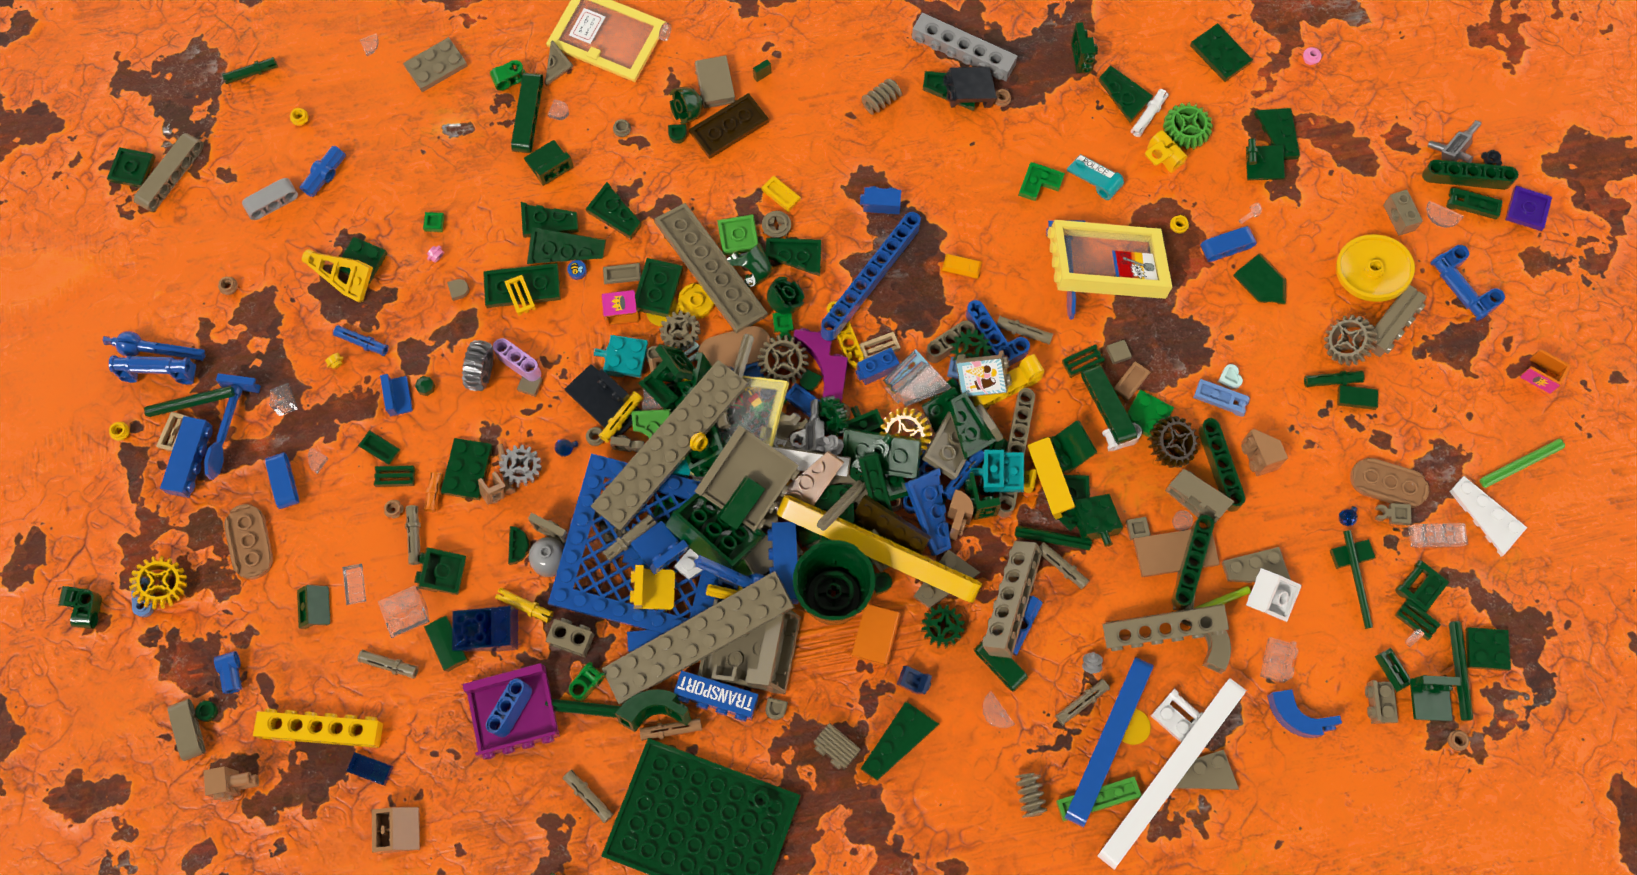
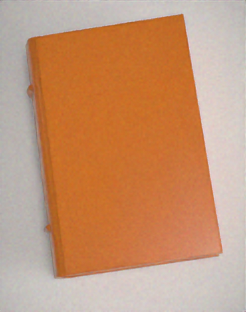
M867 604L863 610L851 658L886 667L891 656L890 653L901 614Z

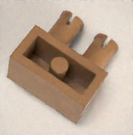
M225 766L203 770L205 796L212 797L213 800H221V802L233 801L234 797L241 796L240 791L242 789L259 786L258 775H251L250 772L239 774V771Z

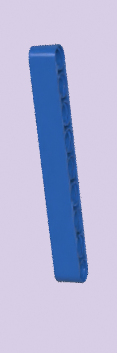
M909 212L903 217L821 322V337L824 340L831 341L838 336L917 235L921 222L919 214Z
M1137 657L1134 658L1065 815V819L1081 827L1085 826L1154 665Z

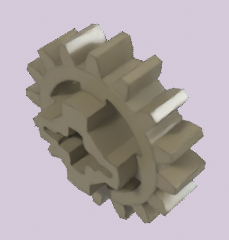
M682 311L679 312V315L672 312L673 317L666 316L667 322H661L663 326L659 328L662 341L664 340L666 346L669 345L678 349L684 347L687 350L689 344L694 346L693 341L699 340L697 334H701L700 324L695 316H690L689 312L683 315Z

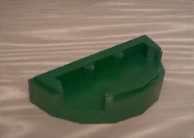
M510 526L508 564L513 565L526 557L530 545L528 537L518 527Z

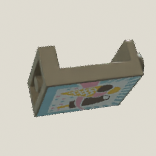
M999 351V354L994 356L966 358V354L957 356L956 367L961 394L966 392L967 396L971 397L1008 392L1009 386L1012 385L1011 374H1007L1006 368H1009V361L1007 356L1004 357V351Z

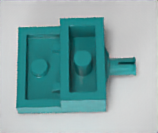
M610 335L609 345L606 350L595 348L594 356L605 358L603 371L609 376L624 378L625 375L641 378L648 340Z
M984 450V464L982 468H971L974 476L983 477L984 492H1024V452L1004 453V450Z

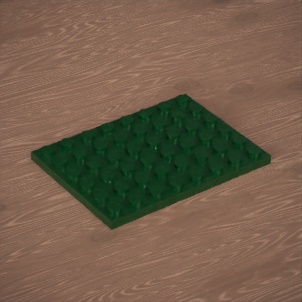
M648 738L601 857L648 875H772L801 795ZM760 788H766L769 798L773 800V805L763 808L762 812H756L753 802L749 800V795L751 793L755 794Z

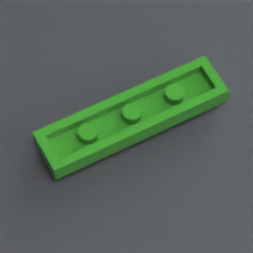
M1135 777L1102 786L1090 813L1141 798L1142 795ZM1074 795L1056 801L1063 822L1067 821L1065 815Z

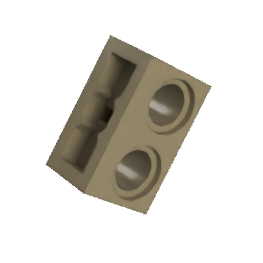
M554 619L546 642L550 646L586 658L594 634L590 631L591 628L579 625L577 627L572 625V622L567 619ZM561 629H565V636L561 638L557 637L558 631ZM578 636H585L583 643H575Z

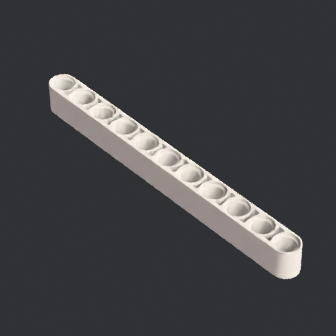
M1231 678L1228 679L1097 857L1115 870L1247 691Z

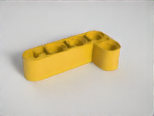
M1033 354L1024 358L1020 362L1019 367L1007 372V374H1011L1012 385L1009 386L1007 393L971 396L970 398L975 407L981 404L984 408H987L1018 393L1021 389L1028 388L1039 382L1043 377L1044 369L1036 355Z

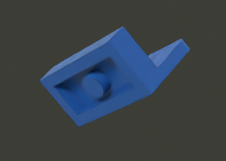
M388 374L380 375L385 409L390 417L412 412L408 378L403 376L391 379Z

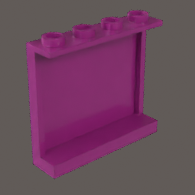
M540 663L462 684L464 692L468 695L478 752H475L478 757H483V760L494 758L495 754L501 752L503 754L513 753L519 747L523 749L532 748L535 746L534 743H551L555 741L554 738L560 737L555 711L552 706V696L546 667ZM513 679H520L531 686L532 695L510 733L505 737H498L486 729V721L509 682Z

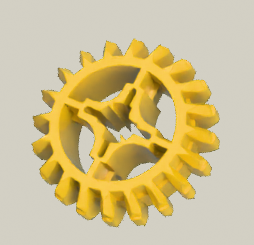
M907 407L903 409V414L899 408L896 409V415L893 412L889 413L890 418H884L887 424L881 425V428L886 431L880 432L882 434H891L892 426L898 420L899 431L894 435L899 436L904 432L903 429H905L906 432L912 433L909 436H901L913 438V435L921 432V449L923 450L928 448L925 443H931V439L926 436L932 435L931 431H926V429L931 427V424H924L928 420L927 417L921 420L922 412L914 415L915 409L913 408L909 414ZM904 419L914 421L918 427H910Z
M163 556L160 557V561H156V558L152 557L151 563L146 559L143 560L145 566L138 564L137 569L139 571L133 570L132 575L134 577L129 579V582L132 583L129 586L130 591H134L132 597H139L137 599L139 604L145 601L144 607L146 608L151 603L154 610L157 608V604L161 605V609H165V603L173 606L172 599L178 602L180 600L178 595H184L185 593L181 588L187 587V583L183 582L187 577L186 575H181L184 569H177L179 563L172 564L171 558L164 562ZM156 569H162V570H164V571L161 572V573H154V572H152V570H156ZM171 574L174 576L176 580V584L172 590L166 583L169 580V576ZM144 576L150 582L145 592L140 586ZM158 580L159 582V580H162V585L155 586L154 581ZM157 592L165 594L159 597L151 596Z

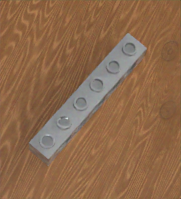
M922 13L912 29V39L916 42L923 43L933 50L943 52L948 57L956 58L966 65L990 67L991 75L997 79L1007 81L1016 65L1017 55L927 14Z

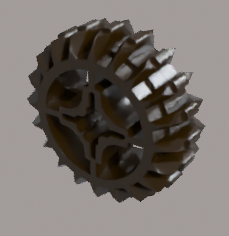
M1168 416L1165 419H1160L1158 423L1153 425L1154 429L1149 432L1152 436L1147 440L1152 442L1148 446V448H1153L1151 455H1157L1155 461H1161V465H1168V468H1179L1187 465L1189 461L1194 459L1193 455L1198 452L1195 447H1198L1200 444L1195 441L1199 438V436L1194 435L1196 429L1190 428L1192 423H1186V419H1179V416Z

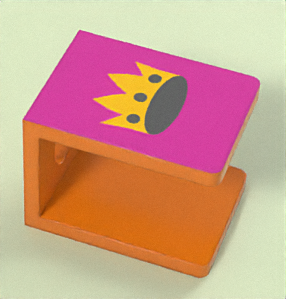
M634 290L602 294L603 315L607 326L639 322Z
M1540 349L1530 358V361L1557 375L1555 379L1532 366L1522 373L1520 377L1551 394L1561 386L1571 365Z

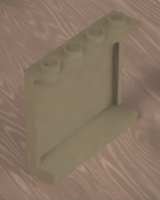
M739 425L695 492L722 509L747 475L766 490L742 523L751 528L752 531H755L757 528L761 530L767 521L764 519L767 512L772 513L777 506L775 502L779 495L781 497L784 496L789 488L786 484L790 479L794 481L800 472L797 469L799 465Z

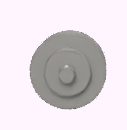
M836 435L828 436L829 444L824 445L825 452L830 451L834 455H839L844 447L843 441L838 439Z
M1092 652L1083 656L1084 663L1082 668L1084 671L1093 674L1102 670L1103 658L1099 654Z

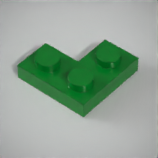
M1030 162L1018 196L1036 201L1041 186L1059 192L1065 173Z

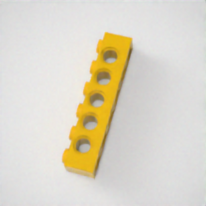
M265 709V712L257 711L253 736L259 739L380 747L383 723L377 721L376 717L365 716V720L357 719L358 716L345 715V718H337V714L325 713L324 717L317 716L318 713L305 712V715H298L297 711L285 710V713H277L278 710ZM282 720V726L276 729L277 721ZM302 721V728L296 731V724ZM322 723L321 731L316 733L315 727L317 724ZM342 724V731L339 734H336V727ZM362 726V733L356 736L355 730L357 727Z

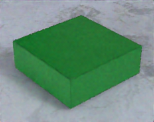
M425 212L423 230L426 232H443L444 213Z

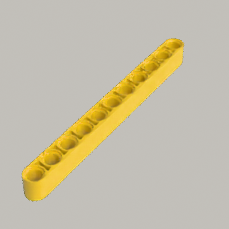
M790 495L783 496L777 510V515L830 540L851 543L872 559L971 603L975 601L982 586V583L839 517L825 531H822L817 527V523L826 511Z

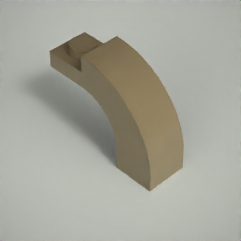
M1208 616L1202 617L1200 620L1201 626H1210L1211 618ZM1185 619L1181 621V623L1191 627V622L1189 620ZM1224 630V634L1212 635V632L1204 633L1208 651L1202 666L1220 674L1226 671L1231 656V643L1226 630Z

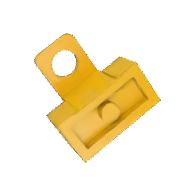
M1163 130L1153 136L1147 147L1148 150L1145 152V156L1155 166L1163 163L1170 173L1185 164L1188 157Z

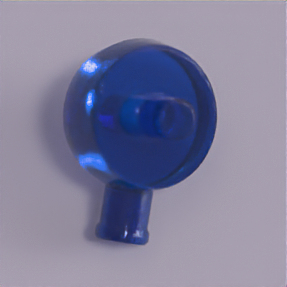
M559 439L555 443V452L562 457L568 456L573 448L578 447V442Z
M1352 506L1351 509L1341 511L1338 517L1339 522L1345 526L1354 525L1358 519L1357 508Z

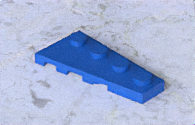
M936 468L904 483L922 531L931 536L927 545L932 556H936L951 548L948 523L945 520L946 507L945 504L943 505L942 499L943 486L940 485L939 475H941L940 468Z

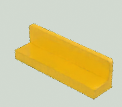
M1047 437L1027 446L1052 515L1055 519L1063 517L1062 512L1073 509L1075 505L1051 440Z

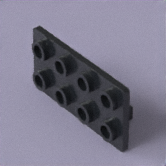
M592 364L565 388V392L604 428L607 426L608 420L613 418L629 399V394L602 369L598 371ZM636 407L633 411H642V410H641L640 408ZM632 413L621 425V430H617L613 437L623 435L633 425Z

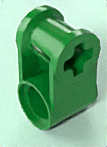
M512 60L502 66L493 68L490 71V76L496 89L503 91L521 83L523 73L526 72L520 61Z
M588 662L569 685V692L576 701H584L605 678L606 674L599 672L593 667L592 662ZM576 687H584L582 694H574Z

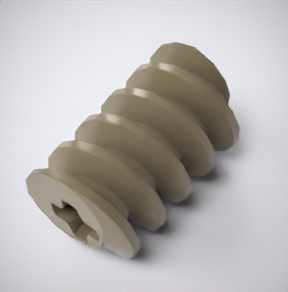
M886 79L884 83H880L878 87L873 88V91L870 90L867 95H863L862 103L866 110L873 115V110L877 113L880 112L879 106L884 109L886 107L885 103L891 104L890 98L895 101L897 99L896 95L901 97L902 92L895 81Z
M1029 773L1015 776V778L1021 779L1016 785L1023 787L1018 791V794L1024 795V797L1019 799V802L1026 804L1021 807V811L1027 812L1022 818L1040 816L1046 812L1047 808L1041 807L1046 800L1039 799L1044 792L1038 791V788L1043 786V784L1036 782L1037 779L1041 778V775Z

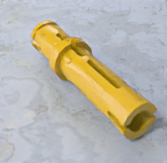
M633 392L615 416L608 420L607 426L598 435L604 442L608 443L611 436L617 430H621V425L643 400L642 396L637 392Z
M502 587L497 591L504 596L496 594L495 599L526 612L530 617H537L546 623L551 621V618L547 616L553 617L554 612L539 606V603L535 601L532 603Z

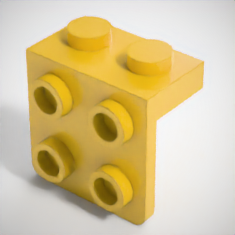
M635 565V571H631V583H635L634 590H630V603H634V609H673L675 572L673 570H661L654 575L650 569H643L644 565Z

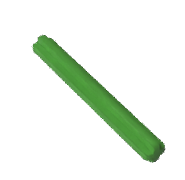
M1557 439L1482 477L1479 481L1482 487L1487 488L1565 448V443H1563L1562 439Z

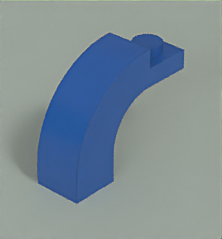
M1292 689L1272 692L1267 696L1271 711L1277 721L1295 735L1306 738H1318L1323 736L1324 732L1336 730V726L1342 724L1340 715L1320 719L1304 715L1296 705Z

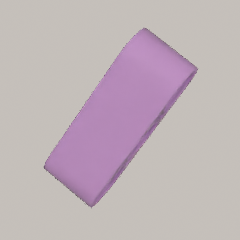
M504 338L497 339L493 343V350L497 358L516 373L529 381H536L541 377L538 363L531 356Z

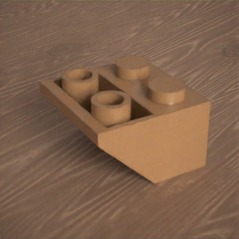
M1256 429L1251 430L1241 442L1242 451L1248 456L1250 469L1252 472H1255L1257 477L1278 470L1288 459L1280 440Z
M419 807L372 809L373 853L384 854L420 850Z

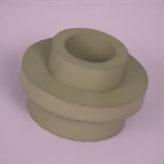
M599 427L589 429L586 433L587 442L592 446L601 445L604 441L600 437L597 440L592 438L594 435H599L603 430Z

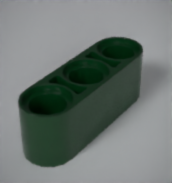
M982 642L974 648L977 656L1012 692L1016 691L1028 679L1027 674L1012 658L990 656L984 649Z

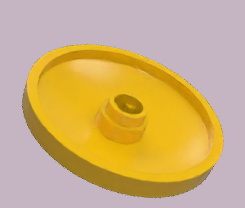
M1376 234L1360 236L1348 242L1340 251L1336 263V274L1341 285L1355 297L1373 302L1388 301L1400 296L1410 286L1415 272L1413 257L1403 244L1393 238Z

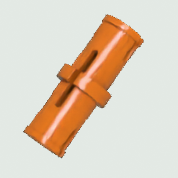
M430 473L429 485L425 491L427 495L424 511L436 512L438 497L441 496L440 485L443 477L441 473Z

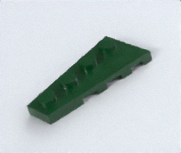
M532 227L527 264L602 259L604 257L606 240Z
M905 701L860 770L878 781L917 744L926 738L928 734L937 728L939 723Z

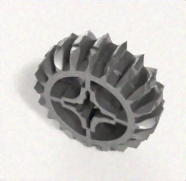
M474 340L468 346L462 366V380L465 388L472 391H483L487 387L494 360L491 343Z

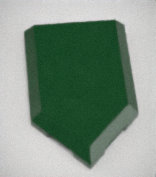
M1261 253L1256 255L1233 275L1258 302L1286 304V279Z
M1064 475L1073 501L1090 497L1089 475ZM1074 508L1062 512L1063 517L1058 519L1070 532L1078 523Z

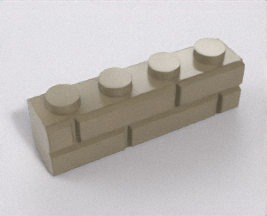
M1410 285L1404 293L1397 297L1374 327L1373 331L1377 333V336L1374 338L1377 339L1378 343L1372 344L1376 348L1373 351L1371 350L1372 353L1381 357L1384 352L1388 354L1395 345L1392 342L1395 339L1399 340L1403 336L1405 331L1402 329L1405 325L1409 327L1416 319L1413 315L1415 313L1419 314L1426 306L1423 303L1427 298L1426 295Z

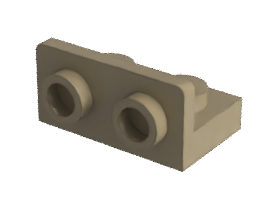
M1372 680L1366 683L1365 696L1369 701L1367 714L1371 718V724L1398 723L1395 692L1391 682Z

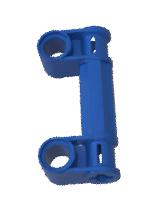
M1457 245L1437 256L1430 264L1434 265L1441 273L1440 277L1455 293L1465 308L1470 309L1476 317L1475 320L1478 322L1499 307L1505 300V294L1502 290L1494 288L1480 297L1456 269L1469 256L1467 247Z
M112 355L109 358V370L124 382H137L139 373L169 374L176 382L191 385L194 382L196 364L190 358H184L183 360L174 359L173 357L127 356L123 358Z

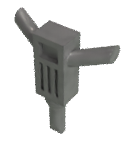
M1475 120L1468 130L1464 132L1459 131L1448 145L1430 141L1428 148L1441 151L1443 160L1457 162L1460 158L1471 163L1473 156L1465 153V151L1472 144V136L1482 123Z
M814 399L811 401L809 422L805 424L806 445L799 449L824 453V445L829 444V439L824 437V421H821L819 418L818 400Z

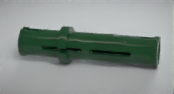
M274 57L260 62L257 60L254 61V64L222 73V76L226 80L225 83L229 84L256 74L262 75L265 71L278 68V64Z
M1344 370L1340 371V373L1304 376V386L1306 388L1336 384L1346 386L1350 383L1364 382V372L1362 370L1346 372Z

